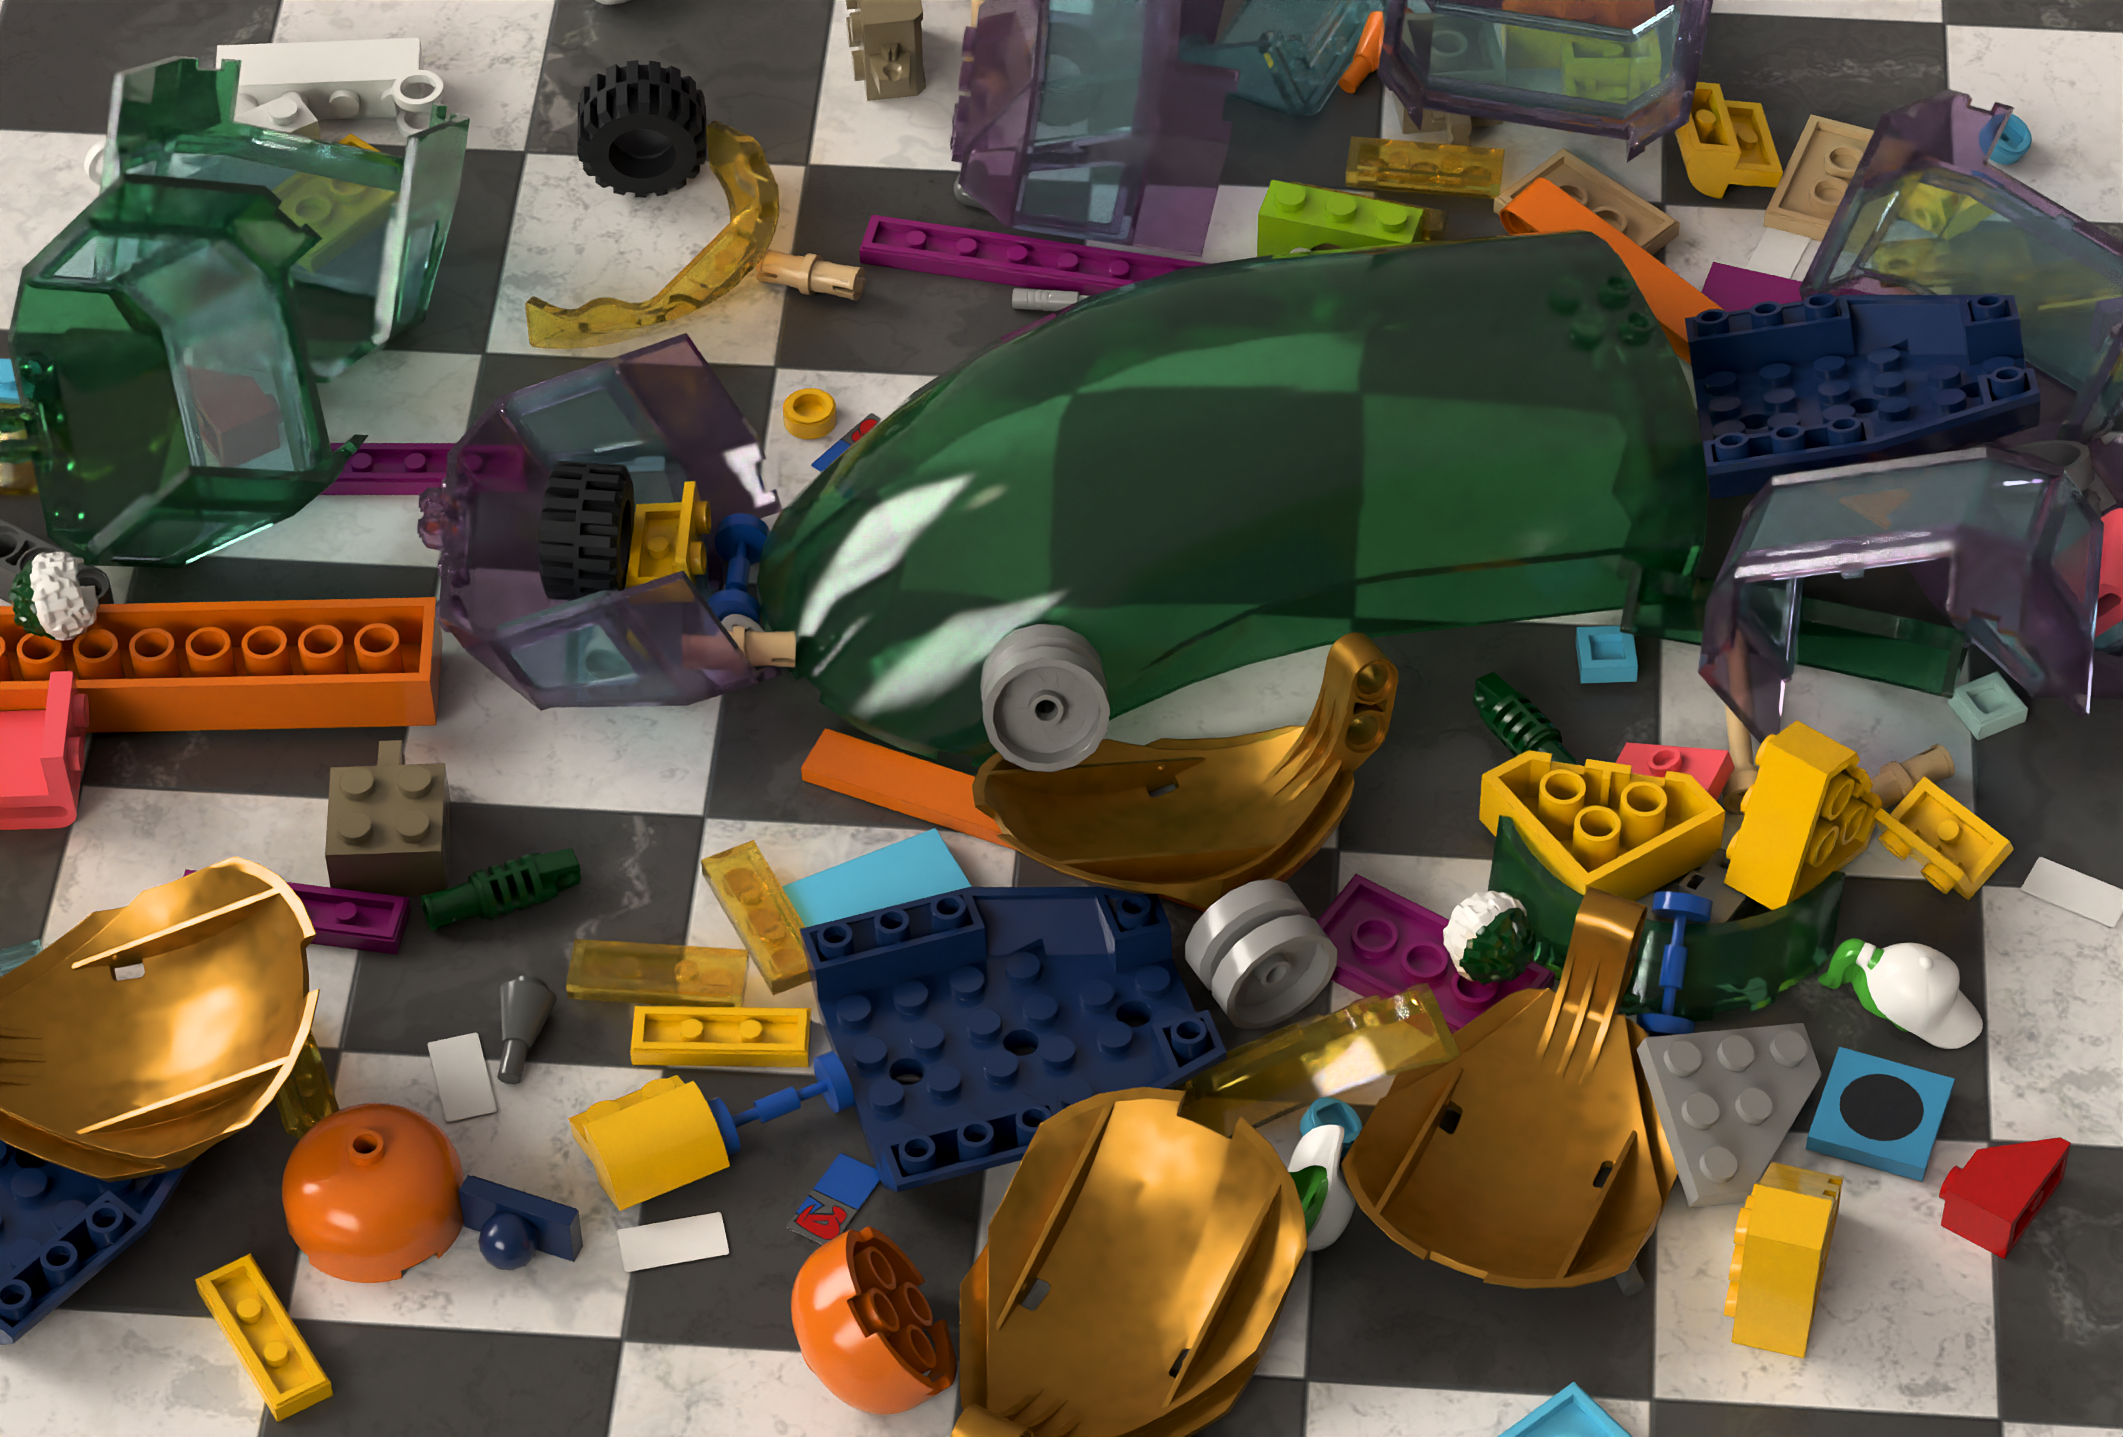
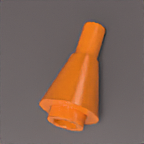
M1374 11L1368 15L1353 56V62L1338 80L1342 90L1350 94L1355 93L1367 75L1385 63L1387 20L1402 18L1392 12Z

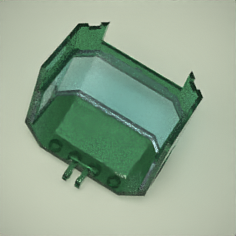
M171 56L114 74L90 274L133 335L150 338V345L160 349L180 350L182 346L196 348V364L202 368H215L219 361H228L229 374L238 376L248 374L250 368L265 372H279L281 368L300 371L299 378L314 383H329L331 378L333 379L351 370L425 321L427 307L460 191L470 122L469 117L461 113L450 112V117L448 118L446 117V105L438 101L432 103L429 128L407 137L405 157L234 121L242 60L222 59L220 69L199 68V59L196 57Z
M122 173L22 268L7 338L21 408L10 409L9 407L0 409V432L14 433L26 430L27 439L17 440L15 438L1 441L0 462L20 464L32 460L48 538L72 556L83 558V564L181 569L192 561L297 514L335 482L343 471V466L368 437V435L355 434L332 453L290 272V267L323 238L307 223L299 227L278 207L283 201L266 186Z

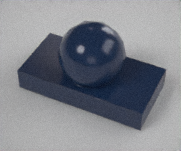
M467 1175L459 1190L464 1227L480 1232L479 1248L487 1263L497 1269L515 1270L526 1266L536 1255L537 1250L575 1262L583 1247L579 1211L576 1208L473 1175Z

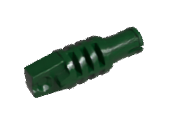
M1495 672L1476 679L1473 703L1480 711L1479 716L1489 730L1497 736L1514 756L1531 750L1551 753V761L1581 765L1562 745L1561 732L1551 723L1524 693L1516 691Z
M572 848L541 854L540 852L527 854L519 857L517 861L514 859L505 861L502 866L496 864L488 867L486 871H483V869L474 871L471 876H468V882L446 890L420 896L422 911L431 931L478 915L481 919L487 918V920L498 918V914L501 913L507 915L513 913V910L517 908L519 910L529 908V904L538 905L557 897L558 892L580 884V864Z

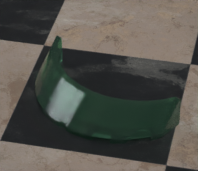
M1633 566L1631 569L1620 624V632L1719 649L1714 591L1721 584H1729L1736 592L1742 654L1855 676L1948 699L1953 698L1971 642L1972 632L1936 625V623L1655 568Z
M1499 815L1488 891L1504 892L1514 899L1520 900L1526 909L1527 917L1536 936V944L1532 951L1534 954L1533 962L1555 972V979L1560 981L1576 916L1584 896L1560 881L1538 861L1522 840L1511 817ZM1833 871L1824 881L1802 897L1785 906L1758 916L1724 923L1686 924L1683 947L1688 948L1683 989L1676 990L1673 1016L1693 1022L1712 1020L1713 1013L1734 1010L1748 1006L1750 1012L1776 1002L1777 994L1797 984L1813 971L1817 975L1832 959L1846 873ZM1646 919L1633 973L1618 1014L1625 1016L1641 1013L1661 1014L1665 988L1659 987L1664 947L1665 945H1671L1674 923Z

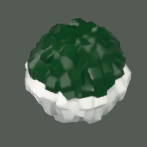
M67 552L41 553L33 560L28 561L22 572L14 578L11 590L8 592L10 603L13 606L12 609L15 612L14 622L16 625L22 626L27 633L40 637L45 636L52 640H71L75 636L85 633L87 627L94 624L97 620L96 609L99 607V602L96 596L95 585L80 586L76 576L78 574V564L84 563L83 558L71 557Z
M1493 890L1487 893L1484 891L1475 893L1472 898H1467L1456 906L1448 926L1443 929V944L1450 953L1458 974L1470 981H1479L1484 986L1492 982L1513 981L1526 971V966L1534 960L1532 951L1536 944V936L1527 917L1526 909L1520 900L1514 899L1507 893H1498Z

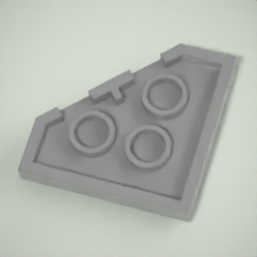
M1804 1023L1646 1037L1638 1046L1637 1052L1689 1208L1743 1203L1747 1196L1752 1193L1754 1184L1760 1180L1822 1075Z

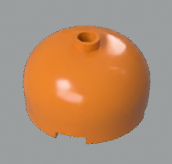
M364 1103L349 1106L329 1114L313 1125L297 1142L289 1156L282 1181V1202L289 1235L292 1236L295 1243L308 1256L309 1263L332 1277L359 1283H379L402 1278V1270L423 1262L433 1254L439 1259L455 1242L464 1224L459 1190L465 1180L461 1161L454 1145L443 1130L429 1118L412 1109L389 1103Z
M867 1226L859 1232L853 1231L851 1228L822 1245L808 1257L799 1270L793 1285L791 1316L795 1335L807 1366L831 1393L849 1406L867 1413L879 1415L897 1414L924 1403L950 1387L956 1377L957 1360L946 1320H939L932 1325L933 1315L930 1306L922 1292L917 1288L926 1283L925 1279L907 1255L889 1237L871 1226ZM926 1329L932 1336V1339L935 1344V1352L929 1339L922 1330ZM930 1370L927 1376L922 1375Z

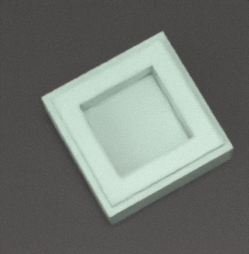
M1998 671L1949 691L1948 704L1977 740L2026 721L2028 708Z

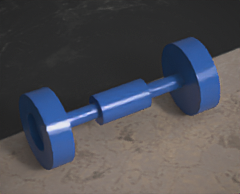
M745 513L732 514L721 520L717 526L715 548L718 554L729 563L725 590L713 594L706 603L704 623L709 632H716L720 622L731 614L744 615L760 624V605L753 596L747 593L750 565L760 562L768 554L771 533L767 524L754 515Z
M1679 892L1654 893L1652 913L1674 919L1671 945H1665L1659 982V987L1665 988L1661 1014L1641 1013L1637 1014L1636 1024L1645 1030L1648 1037L1695 1033L1696 1023L1673 1016L1676 990H1682L1688 955V948L1683 947L1686 921H1710L1713 901L1710 899Z
M830 1051L813 1059L817 1083L797 1091L793 1086L753 1101L754 1108L732 1117L726 1105L719 1097L708 1100L707 1103L721 1133L727 1156L729 1157L740 1152L737 1127L757 1119L763 1124L801 1108V1101L821 1093L831 1110L835 1113L853 1107L854 1093L852 1085L839 1057L833 1051Z

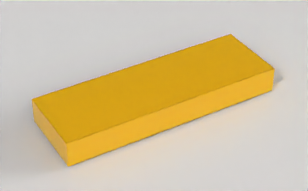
M635 1006L630 1051L632 1065L809 1067L812 1026L811 1008Z
M251 1253L195 1279L198 1293L277 1422L333 1396L330 1380Z

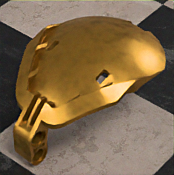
M1357 632L1345 634L1330 648L1319 696L1312 715L1304 726L1288 725L1262 732L1222 738H1160L1144 746L1112 739H1103L1096 751L1079 764L1055 772L1026 770L1005 760L997 752L984 762L978 770L972 784L975 808L995 820L1003 833L997 835V837L1046 868L1091 885L1137 894H1164L1208 909L1228 892L1249 882L1265 879L1286 881L1319 851L1336 830L1351 803L1355 785L1353 772L1386 739L1398 684V670L1394 663L1368 636ZM1174 784L1176 787L1175 790L1158 797H1151L1148 793Z
M232 857L173 882L142 891L126 907L92 912L73 929L36 956L0 977V1140L58 1166L89 1177L114 1182L182 1168L214 1144L248 1127L271 1103L291 1075L314 1020L320 989L309 992L306 948L317 934L302 900L278 874L259 863L239 857ZM143 963L145 973L142 977L117 981L115 968Z
M1589 887L1576 916L1557 992L1550 988H1527L1511 993L1454 1034L1400 1066L1387 1095L1379 1099L1368 1121L1341 1163L1348 1188L1360 1209L1392 1241L1422 1260L1431 1259L1459 1272L1484 1279L1483 1283L1522 1289L1572 1288L1599 1282L1629 1269L1640 1249L1653 1234L1678 1178V1171L1637 1052L1638 1046L1648 1035L1634 1021L1626 1018L1623 1014H1618L1635 966L1648 906L1594 887ZM1448 1107L1461 1115L1453 1134H1449L1439 1127ZM1605 1167L1612 1168L1602 1188L1594 1187L1593 1184L1599 1171Z
M1138 1087L1100 1093L1070 1105L1040 1123L1003 1200L988 1225V1242L960 1283L961 1406L964 1411L957 1420L950 1437H1191L1230 1413L1269 1347L1287 1295L1308 1248L1305 1215L1295 1182L1272 1144L1242 1116H1240L1235 1126L1232 1139L1203 1125L1180 1117L1186 1091L1151 1087ZM1038 1279L1048 1283L1050 1289L1036 1310H1029L1022 1306V1303ZM1190 1350L1182 1362V1367L1177 1377H1172L1171 1372L1182 1353Z

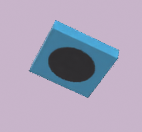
M1839 1047L1807 1137L1806 1149L1923 1182L1953 1092L1955 1079Z

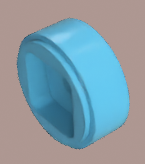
M2009 112L1993 113L1981 125L1977 133L1978 144L1983 153L1994 162L2003 165H2011L2018 162L2029 150L2032 143L2031 133L2027 125L2019 117Z
M1323 1097L1314 1101L1300 1121L1302 1137L1310 1130L1319 1126L1339 1125L1343 1127L1344 1140L1340 1158L1347 1155L1352 1144L1363 1129L1362 1122L1355 1110L1347 1103L1332 1097Z

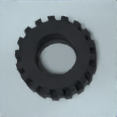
M638 60L627 61V66L620 68L617 64L607 67L606 75L597 73L590 79V86H584L580 93V102H578L577 153L579 161L583 162V170L588 176H595L596 184L603 188L611 186L613 187V193L623 196L626 192L635 193V197L646 198L647 193H655L657 196L668 194L669 188L673 187L679 190L687 185L686 178L694 179L700 173V165L705 164L707 157L706 105L702 90L696 89V82L690 76L681 77V70L673 66L667 69L662 68L661 62L649 60L648 65H641L638 63Z
M557 461L553 467L545 487L539 534L540 579L548 599L607 603L618 601L626 585L634 529V489L631 476L625 465Z

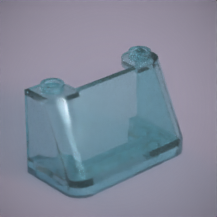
M1245 0L1215 45H1210L1201 34L1185 35L1177 43L1170 57L1174 62L1176 71L1190 85L1291 117L1316 115L1337 86L1338 80L1352 63L1368 15L1374 11L1384 12L1385 0Z

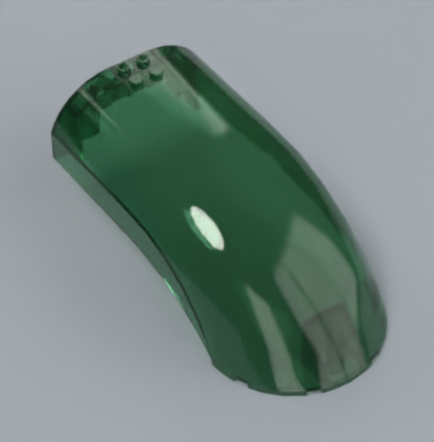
M1567 229L1282 253L1187 267L1084 298L997 338L914 391L807 484L778 515L762 548L757 576V598L766 632L795 631V668H786L796 680L805 677L821 692L819 699L821 704L856 728L900 749L936 760L939 750L973 756L971 766L980 767L997 752L990 743L983 722V702L980 687L983 664L996 643L1014 630L1036 624L1064 626L1084 636L1096 649L1106 674L1110 721L1190 684L1249 664L1332 645L1345 634L1353 632L1363 633L1369 638L1683 603L1705 544L1707 484L1700 426L1683 369L1659 322L1620 256L1605 240L1590 231Z

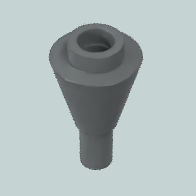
M518 976L513 981L503 983L499 988L502 1044L504 1049L497 1078L506 1084L520 1083L527 1051L532 1048L557 1002L556 995L548 989L547 984L541 979L532 976Z

